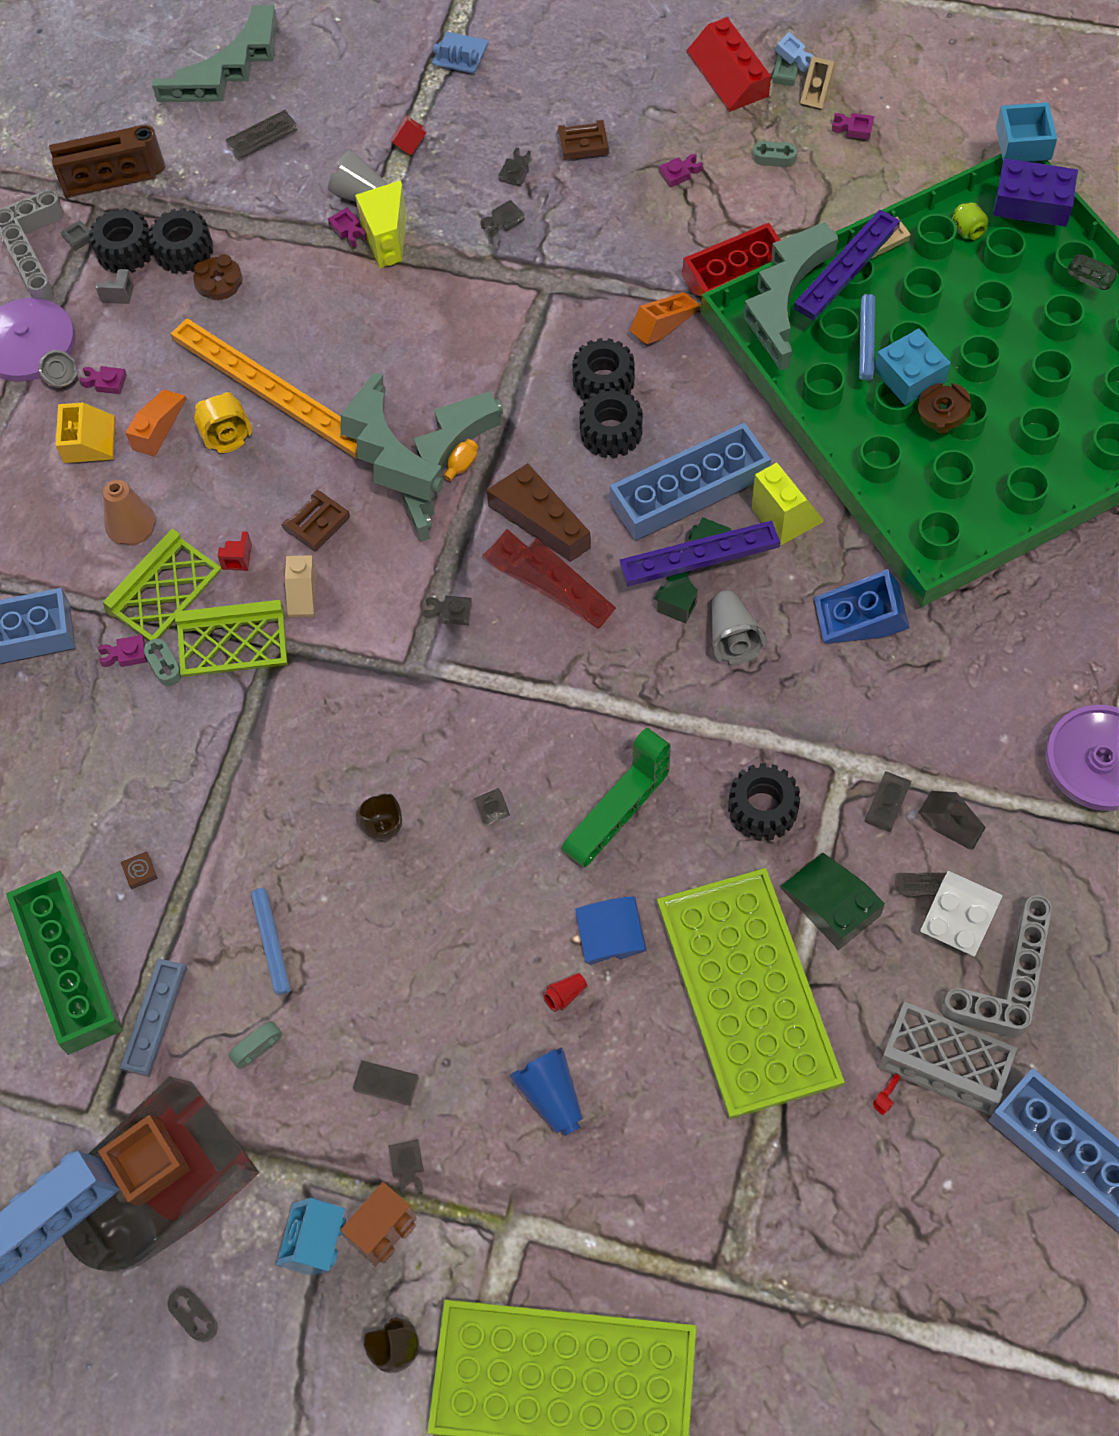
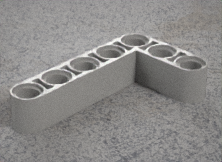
M52 190L42 191L0 209V236L31 297L52 301L54 298L53 290L25 234L57 222L63 217L64 211L58 195Z
M1041 895L1031 896L1020 913L1004 999L962 988H954L947 993L942 1003L941 1012L944 1018L964 1026L1011 1038L1020 1037L1025 1033L1033 1016L1052 906L1048 899ZM1029 909H1037L1041 912L1042 916L1033 915ZM1024 935L1033 936L1037 943L1028 942ZM1019 962L1029 963L1032 970L1023 969ZM1019 988L1024 990L1027 994V997H1019L1015 993L1014 989ZM950 1001L960 1002L963 1010L953 1009ZM979 1009H988L993 1017L986 1018L982 1016ZM1009 1016L1018 1017L1022 1025H1014L1010 1021Z

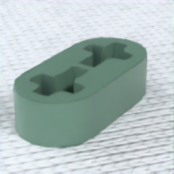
M760 141L753 147L752 158L759 165L789 167L796 162L797 148L791 143Z
M161 639L150 640L144 647V653L156 677L165 686L175 685L181 679L180 668L165 641ZM155 649L161 652L162 658H157L156 654H154ZM168 666L172 674L167 676L163 667Z
M273 1021L267 1022L237 1044L230 1051L228 1057L237 1069H242L275 1045L281 1039L282 1032Z

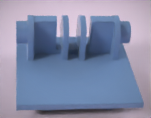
M446 32L442 42H439V44L435 43L433 52L436 55L432 65L475 74L489 40Z

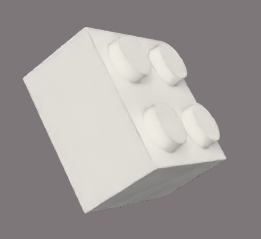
M948 871L920 932L975 957L1003 895Z

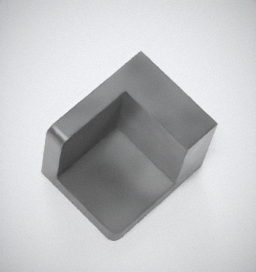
M119 269L116 281H105L104 284L97 283L96 290L101 303H130L134 284L129 270Z

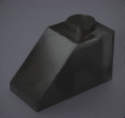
M931 791L918 812L934 831L971 850L975 848L986 828L957 792Z

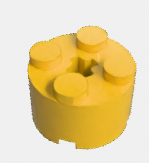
M225 392L221 395L213 396L198 402L195 406L194 423L208 449H216L218 453L232 452L245 444L244 439L247 435L250 437L252 433L251 422L240 401L232 393Z

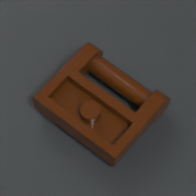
M596 120V123L569 127L558 125V136L563 160L609 154L604 120Z
M316 490L311 495V499L291 519H286L281 526L288 534L294 535L316 551L350 517L347 509L321 491ZM318 506H321L301 527L299 526Z

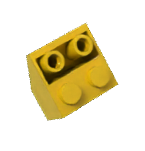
M83 402L58 404L55 446L63 463L113 460L115 416Z

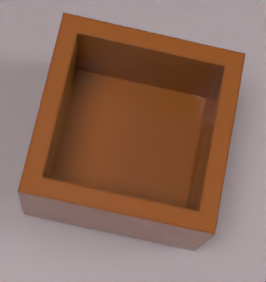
M148 1115L98 1151L127 1202L137 1206H142L191 1171L162 1120L152 1115Z
M382 1182L340 1231L348 1243L376 1267L379 1262L385 1263L395 1251L393 1246L401 1237L405 1239L411 1234L416 1226L414 1222L417 1218L411 1206L388 1185Z

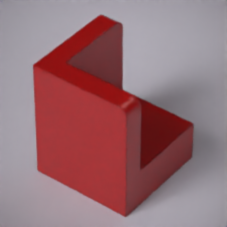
M406 115L391 137L392 143L409 155H412L427 133L426 128Z
M242 531L241 541H226L225 548L219 547L217 557L222 570L248 571L252 542L248 532Z

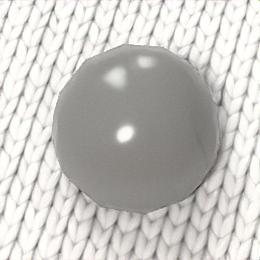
M53 350L47 352L39 361V375L51 387L62 388L69 386L78 374L75 360L64 351Z

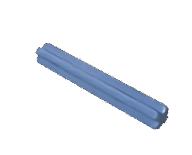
M864 294L861 300L859 378L870 381L873 379L875 296Z
M265 888L255 889L251 892L274 992L276 995L287 994L291 989L268 894Z

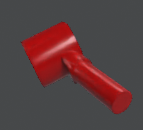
M898 1074L893 1075L886 1088L877 1095L873 1102L874 1108L881 1115H884L895 1104L888 1096L893 1092L901 1078Z

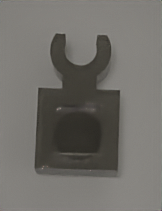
M517 147L513 151L514 159H506L499 173V181L521 187L529 171L531 151L528 150L526 155L520 156V148Z
M510 199L492 210V217L483 218L481 220V228L485 229L490 226L488 228V235L493 237L500 228L508 231L523 222L525 214Z
M445 595L444 602H440L435 597L426 598L427 606L435 608L433 610H424L425 618L433 620L441 616L442 623L469 626L472 608L471 597Z
M419 1140L388 1145L394 1178L403 1177L399 1184V1190L403 1198L407 1197L406 1187L409 1184L417 1185L418 1193L423 1194V1184L416 1176V1173L424 1172Z

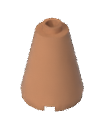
M113 480L107 483L103 489L104 528L108 537L119 545L124 543L129 544V546H135L144 542L154 531L153 527L156 523V517L153 510L126 482Z

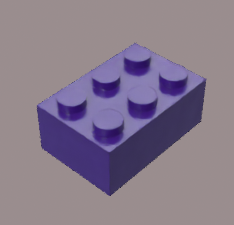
M1004 158L998 181L993 216L1067 227L1073 208L1078 169Z

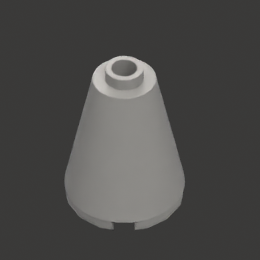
M348 150L336 164L339 166L337 173L332 172L330 176L328 191L335 196L356 202L355 195L387 185L388 183L360 156Z
M721 591L713 597L712 638L713 652L717 660L720 662L726 660L729 661L730 665H738L755 659L759 655L758 651L763 646V649L766 647V636L761 627L735 592Z

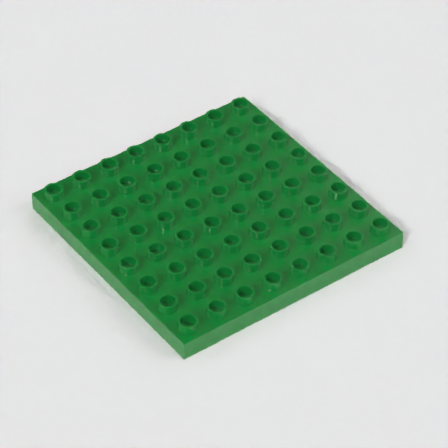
M1002 154L994 156L882 209V211L900 219L911 234L909 241L870 259L817 319L813 321L794 310V302L876 213L835 231L838 236L835 256L823 261L807 273L799 282L789 300L787 311L790 323L789 344L792 349V355L790 357V365L786 369L779 370L743 317L745 301L761 294L758 290L759 272L774 266L773 262L767 263L702 294V316L921 607L1119 505V238L1076 191L1067 227L993 216L998 181L1003 164ZM1048 160L1026 161L1032 163L1052 165ZM976 203L988 217L987 230L980 238L975 240L963 239L957 232V227L952 217L955 209L961 204ZM864 294L875 296L874 368L878 351L920 329L951 362L947 381L943 383V386H952L951 383L958 384L969 393L971 415L963 424L950 429L946 433H938L935 429L926 426L921 421L918 410L919 398L904 405L875 371L873 379L870 381L859 378L861 300ZM940 404L939 406L940 409H947L949 408L950 404Z

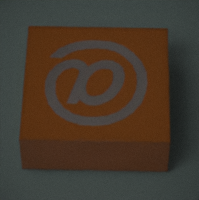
M147 851L121 862L131 889L158 879Z

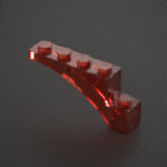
M506 529L483 554L501 572L510 573L541 588L572 608L597 629L602 627L616 609L613 604L538 538L526 546L511 531Z

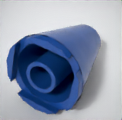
M562 1047L526 1064L525 1069L521 1071L518 1069L510 1074V1078L515 1086L556 1134L562 1131L564 1136L581 1128L578 1122L583 1117L566 1055Z

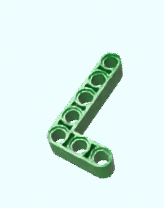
M649 728L642 730L633 743L632 767L568 836L561 847V851L583 868L587 867L665 780L670 770L671 744Z

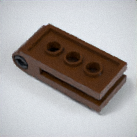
M139 125L49 145L53 158L52 165L65 198L156 179V175L165 169V162L155 130L149 125Z

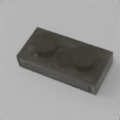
M885 771L864 822L891 833L912 781Z
M895 873V886L898 894L905 897L915 898L919 895H932L936 897L947 873Z
M362 1060L353 1090L354 1092L411 1106L419 1076Z

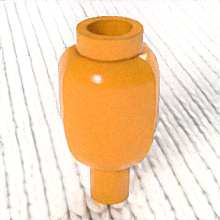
M466 439L465 442L457 444L451 452L447 461L448 469L443 474L447 481L451 482L456 474L465 473L476 460L479 446L473 440Z

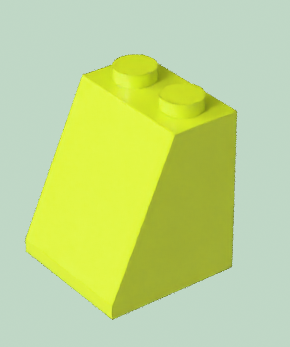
M401 181L355 195L361 228L366 232L367 241L379 267L382 268L402 261L407 213Z
M778 463L755 474L751 509L762 523L772 520L780 540V546L823 523L824 519Z

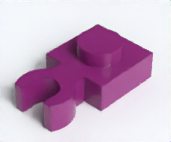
M835 113L831 131L835 133L847 131V137L870 140L874 116L851 113L849 118L842 113Z
M691 154L685 161L678 157L660 165L659 173L671 188L689 180L691 173H700L703 170V163L693 164L697 162V155Z
M347 207L328 218L329 226L341 239L348 236L351 246H357L356 237H361L364 241L367 240L366 232L361 228L360 221Z
M101 366L98 372L91 367H84L83 372L85 376L90 377L80 378L79 381L81 386L85 388L95 386L97 392L121 394L127 374L125 369Z
M143 635L116 639L117 646L114 647L107 644L98 647L101 655L109 654L106 658L99 659L102 667L112 666L116 661H118L120 667L147 663L144 653L145 639Z

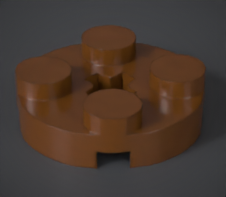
M223 254L219 257L209 258L197 263L194 267V283L198 293L203 297L206 295L210 296L212 300H224L233 296L237 292V287L240 284L242 285L243 277L240 267L235 261L231 260L229 255ZM221 276V280L217 281L215 277Z
M943 383L934 384L925 389L919 398L918 410L921 421L926 426L935 429L938 433H946L950 429L960 426L971 415L969 393L958 384L951 383L952 386H943ZM950 404L949 408L947 409H940L939 405Z

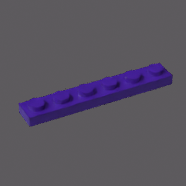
M879 210L794 302V310L815 321L899 228L900 220Z
M771 520L619 559L620 568L626 585L629 587L780 548V540Z

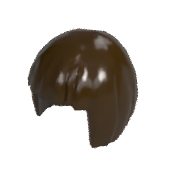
M383 793L370 797L361 804L356 811V821L366 836L376 841H386L387 839H392L400 831L402 812L394 795Z
M394 1317V1319L389 1320V1323L385 1324L384 1329L365 1333L363 1346L370 1361L380 1371L398 1373L408 1368L415 1361L419 1352V1337L415 1327L408 1320Z

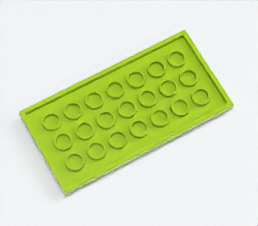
M763 868L658 898L657 905L729 1120L844 1086L843 1076L767 869Z
M444 1300L428 1434L437 1436H689L696 1325Z

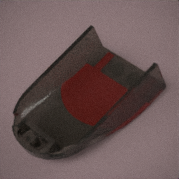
M170 1076L88 1153L102 1159L98 1152L100 1149L148 1115H152L162 1120L191 1171L142 1206L128 1203L122 1191H118L62 1236L70 1252L84 1265L96 1270L120 1272L143 1264L201 1225L260 1173L193 1082Z

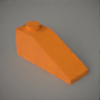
M685 292L641 305L629 331L637 336L639 341L646 344L662 340L700 310L701 305Z
M163 389L136 413L126 431L132 450L156 456L187 399L185 395Z

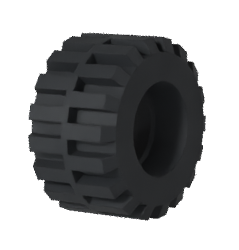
M117 208L113 209L112 212H105L104 216L96 218L97 222L92 223V230H89V239L97 260L104 269H110L114 273L119 271V269L134 272L136 268L144 267V263L151 260L150 256L154 252L149 239L150 229L142 214L138 215L137 211H129L128 208H123L122 210Z
M180 208L178 211L172 209L169 213H162V217H157L154 220L155 224H151L149 228V239L158 264L163 266V269L166 271L171 270L172 273L181 271L182 274H185L190 270L194 272L195 265L211 258L210 254H213L214 250L206 220L203 219L200 213L196 214L191 209L186 211V208Z
M597 338L596 342L590 340L587 342V346H580L579 352H575L574 360H572L573 387H575V392L577 395H581L583 401L590 399L592 393L599 394V390L602 389L610 391V388H615L617 392L621 389L626 391V395L631 394L635 380L633 353H630V349L627 346L623 347L622 342L617 341L615 343L610 338L607 341ZM599 370L612 371V373L607 375H599L594 372Z
M610 388V391L602 389L599 390V394L592 393L590 399L583 401V406L580 407L579 411L580 438L588 450L592 448L593 454L597 455L600 453L604 458H607L608 455H612V458H618V454L624 456L628 454V450L633 451L636 448V444H639L643 431V412L639 401H634L632 394L626 395V391L621 389L619 392L615 391V388ZM607 420L621 422L617 426H605L601 423Z
M760 763L759 768H756L753 764L748 766V772L743 769L739 772L738 778L735 777L732 781L728 801L729 818L732 823L736 822L735 828L739 832L741 830L745 831L744 836L748 838L754 835L758 841H762V837H767V840L770 841L774 840L776 834L780 838L785 835V830L789 831L793 827V822L796 821L801 798L799 797V786H795L796 780L793 776L788 778L787 770H777V765L772 764L770 768L766 767V763ZM764 793L773 796L780 805L773 810L762 811L753 807L748 799L753 795Z

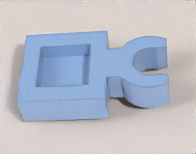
M790 32L782 38L774 49L790 64L795 61L798 68L803 72L808 70L811 58L814 56L811 53L805 52L804 48L806 46Z

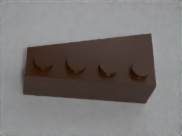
M528 463L486 490L489 508L504 514L507 520L523 527L525 532L532 537L536 536L544 541V545L569 562L591 549L590 531Z

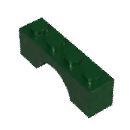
M702 517L698 526L694 525L692 527L689 540L693 541L731 531V528ZM692 570L666 577L668 581L664 587H659L655 596V600L658 601L657 612L685 624L687 623L697 604L698 589L690 582L688 577Z

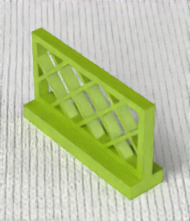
M172 528L103 601L105 612L112 618L116 617L139 635H143L144 639L148 642L153 639H160L175 623V612L185 611L217 577L222 569L184 541L180 533ZM183 548L191 554V561L176 562L175 555ZM206 565L212 569L207 576L196 577L195 566ZM192 567L193 577L177 579L176 568ZM173 568L174 579L159 581L158 573L162 569ZM193 583L194 590L190 595L179 596V584ZM175 585L176 596L160 597L159 586ZM156 587L157 598L141 599V592L144 588ZM176 602L177 609L173 613L162 614L161 603ZM158 604V615L143 616L142 605ZM139 605V617L128 618L122 613L128 606ZM159 620L160 627L153 635L144 630V622Z
M281 600L175 612L181 677L288 665L284 622L285 608ZM278 621L279 629L272 637L262 630L268 622ZM241 625H250L254 630L245 640L235 633ZM215 628H223L228 632L219 643L209 636ZM197 631L202 635L193 646L185 641V632ZM258 633L268 639V642L260 651L249 644ZM232 636L242 643L233 654L223 647ZM205 639L216 646L207 657L197 651V648ZM274 644L280 649L281 658L269 659L263 654ZM246 647L256 653L250 662H242L237 658ZM219 650L230 657L224 665H215L211 662V659ZM193 653L203 659L197 668L187 669L186 661Z

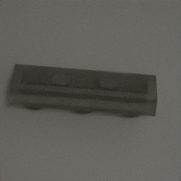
M283 110L225 140L228 148L239 160L298 129L296 122L286 110Z

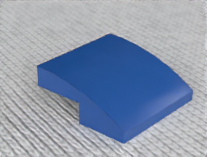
M634 896L601 901L575 909L585 962L589 965L614 957L624 959L647 951L638 906Z

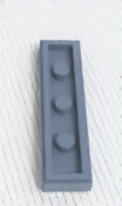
M163 959L157 960L120 1066L122 1071L150 1077L187 970L185 964Z

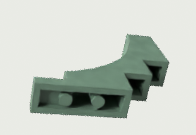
M252 5L250 16L243 30L222 51L200 63L177 69L176 78L153 79L152 87L157 102H224L227 81H249L251 61H273L278 26L275 6Z
M826 222L773 243L772 262L775 265L759 272L758 290L761 294L746 300L744 304L743 317L780 371L789 367L792 349L789 344L790 323L787 311L792 293L807 273L836 254L838 236L834 230L829 228Z
M374 372L342 412L341 435L357 440V459L373 464L375 484L431 501L436 492L439 493L443 487L444 478L441 477V466L417 456L402 445L392 434L384 418V395L386 388L383 386V375Z
M491 391L435 409L434 414L438 431L414 438L417 456L440 465L442 476L447 466L448 458L457 444L465 442L466 439L472 440L481 433L501 425L500 414H503V409L499 399L494 400ZM400 492L420 542L430 539L428 529L432 528L429 516L435 514V495L431 501H427Z

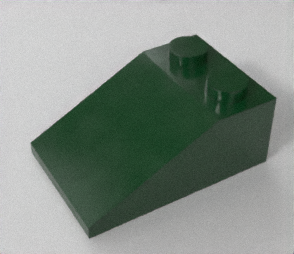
M821 853L780 887L838 951L878 919L885 905L864 881L825 853Z

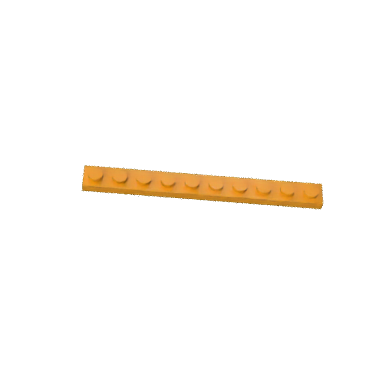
M188 318L171 333L172 340L357 459V440L341 435V416Z

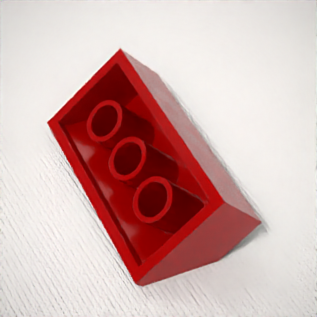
M725 17L707 24L688 47L687 54L727 110L731 112L769 97L771 75L730 19Z
M768 222L684 257L682 277L693 294L702 296V294L772 262L773 243L780 241V238Z

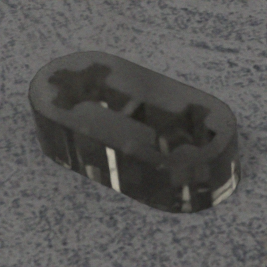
M1082 254L1074 256L1067 268L1071 277L1100 290L1110 289L1117 278V273L1112 267Z
M178 1288L170 1294L167 1301L168 1309L185 1331L197 1342L204 1343L213 1339L217 1334L218 1323L199 1298L187 1288ZM179 1297L184 1299L190 1297L187 1304L192 1311L189 1314L182 1308L176 1310L179 1306L177 1301ZM196 1316L203 1322L210 1321L206 1325L209 1329L207 1333L204 1334L200 1331L196 1334L198 1325L193 1321Z

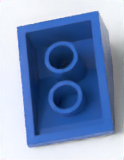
M889 569L814 597L825 644L881 638L910 628L900 585Z

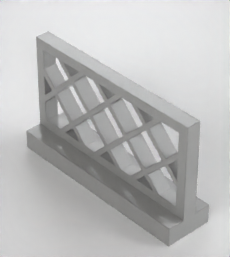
M904 1001L878 1068L893 1075L898 1074L905 1080L992 1116L1000 1103L1017 1047ZM906 1012L919 1017L922 1025L909 1029L904 1019ZM937 1026L946 1028L950 1037L938 1041L931 1028ZM926 1031L932 1043L919 1047L913 1035ZM907 1037L913 1050L903 1052L893 1046L896 1040ZM967 1037L975 1040L979 1049L966 1053L960 1040ZM954 1042L960 1055L947 1059L941 1046ZM935 1049L941 1062L935 1064L927 1062L922 1053ZM996 1049L1008 1054L1006 1061L995 1065L989 1051ZM982 1054L989 1067L976 1071L970 1058ZM964 1061L970 1074L958 1075L954 1072L951 1065ZM992 1073L998 1083L996 1090L984 1086L980 1076Z

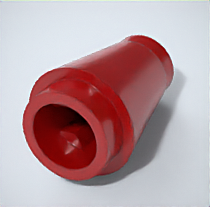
M576 973L548 985L547 990L543 992V998L552 1011H563L587 988V982L580 973Z

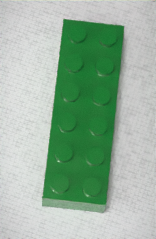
M55 872L6 893L58 1045L69 1055L122 1032L123 1028L70 883L62 872Z

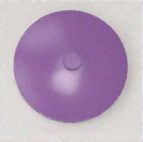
M23 298L0 306V378L17 382L36 380L41 378L38 366L45 353L60 350L70 356L75 344V330L69 315L59 305L45 299Z
M1089 705L1071 711L1055 725L1047 742L1046 763L1053 781L1066 796L1088 808L1102 811L1119 810V708L1114 706Z

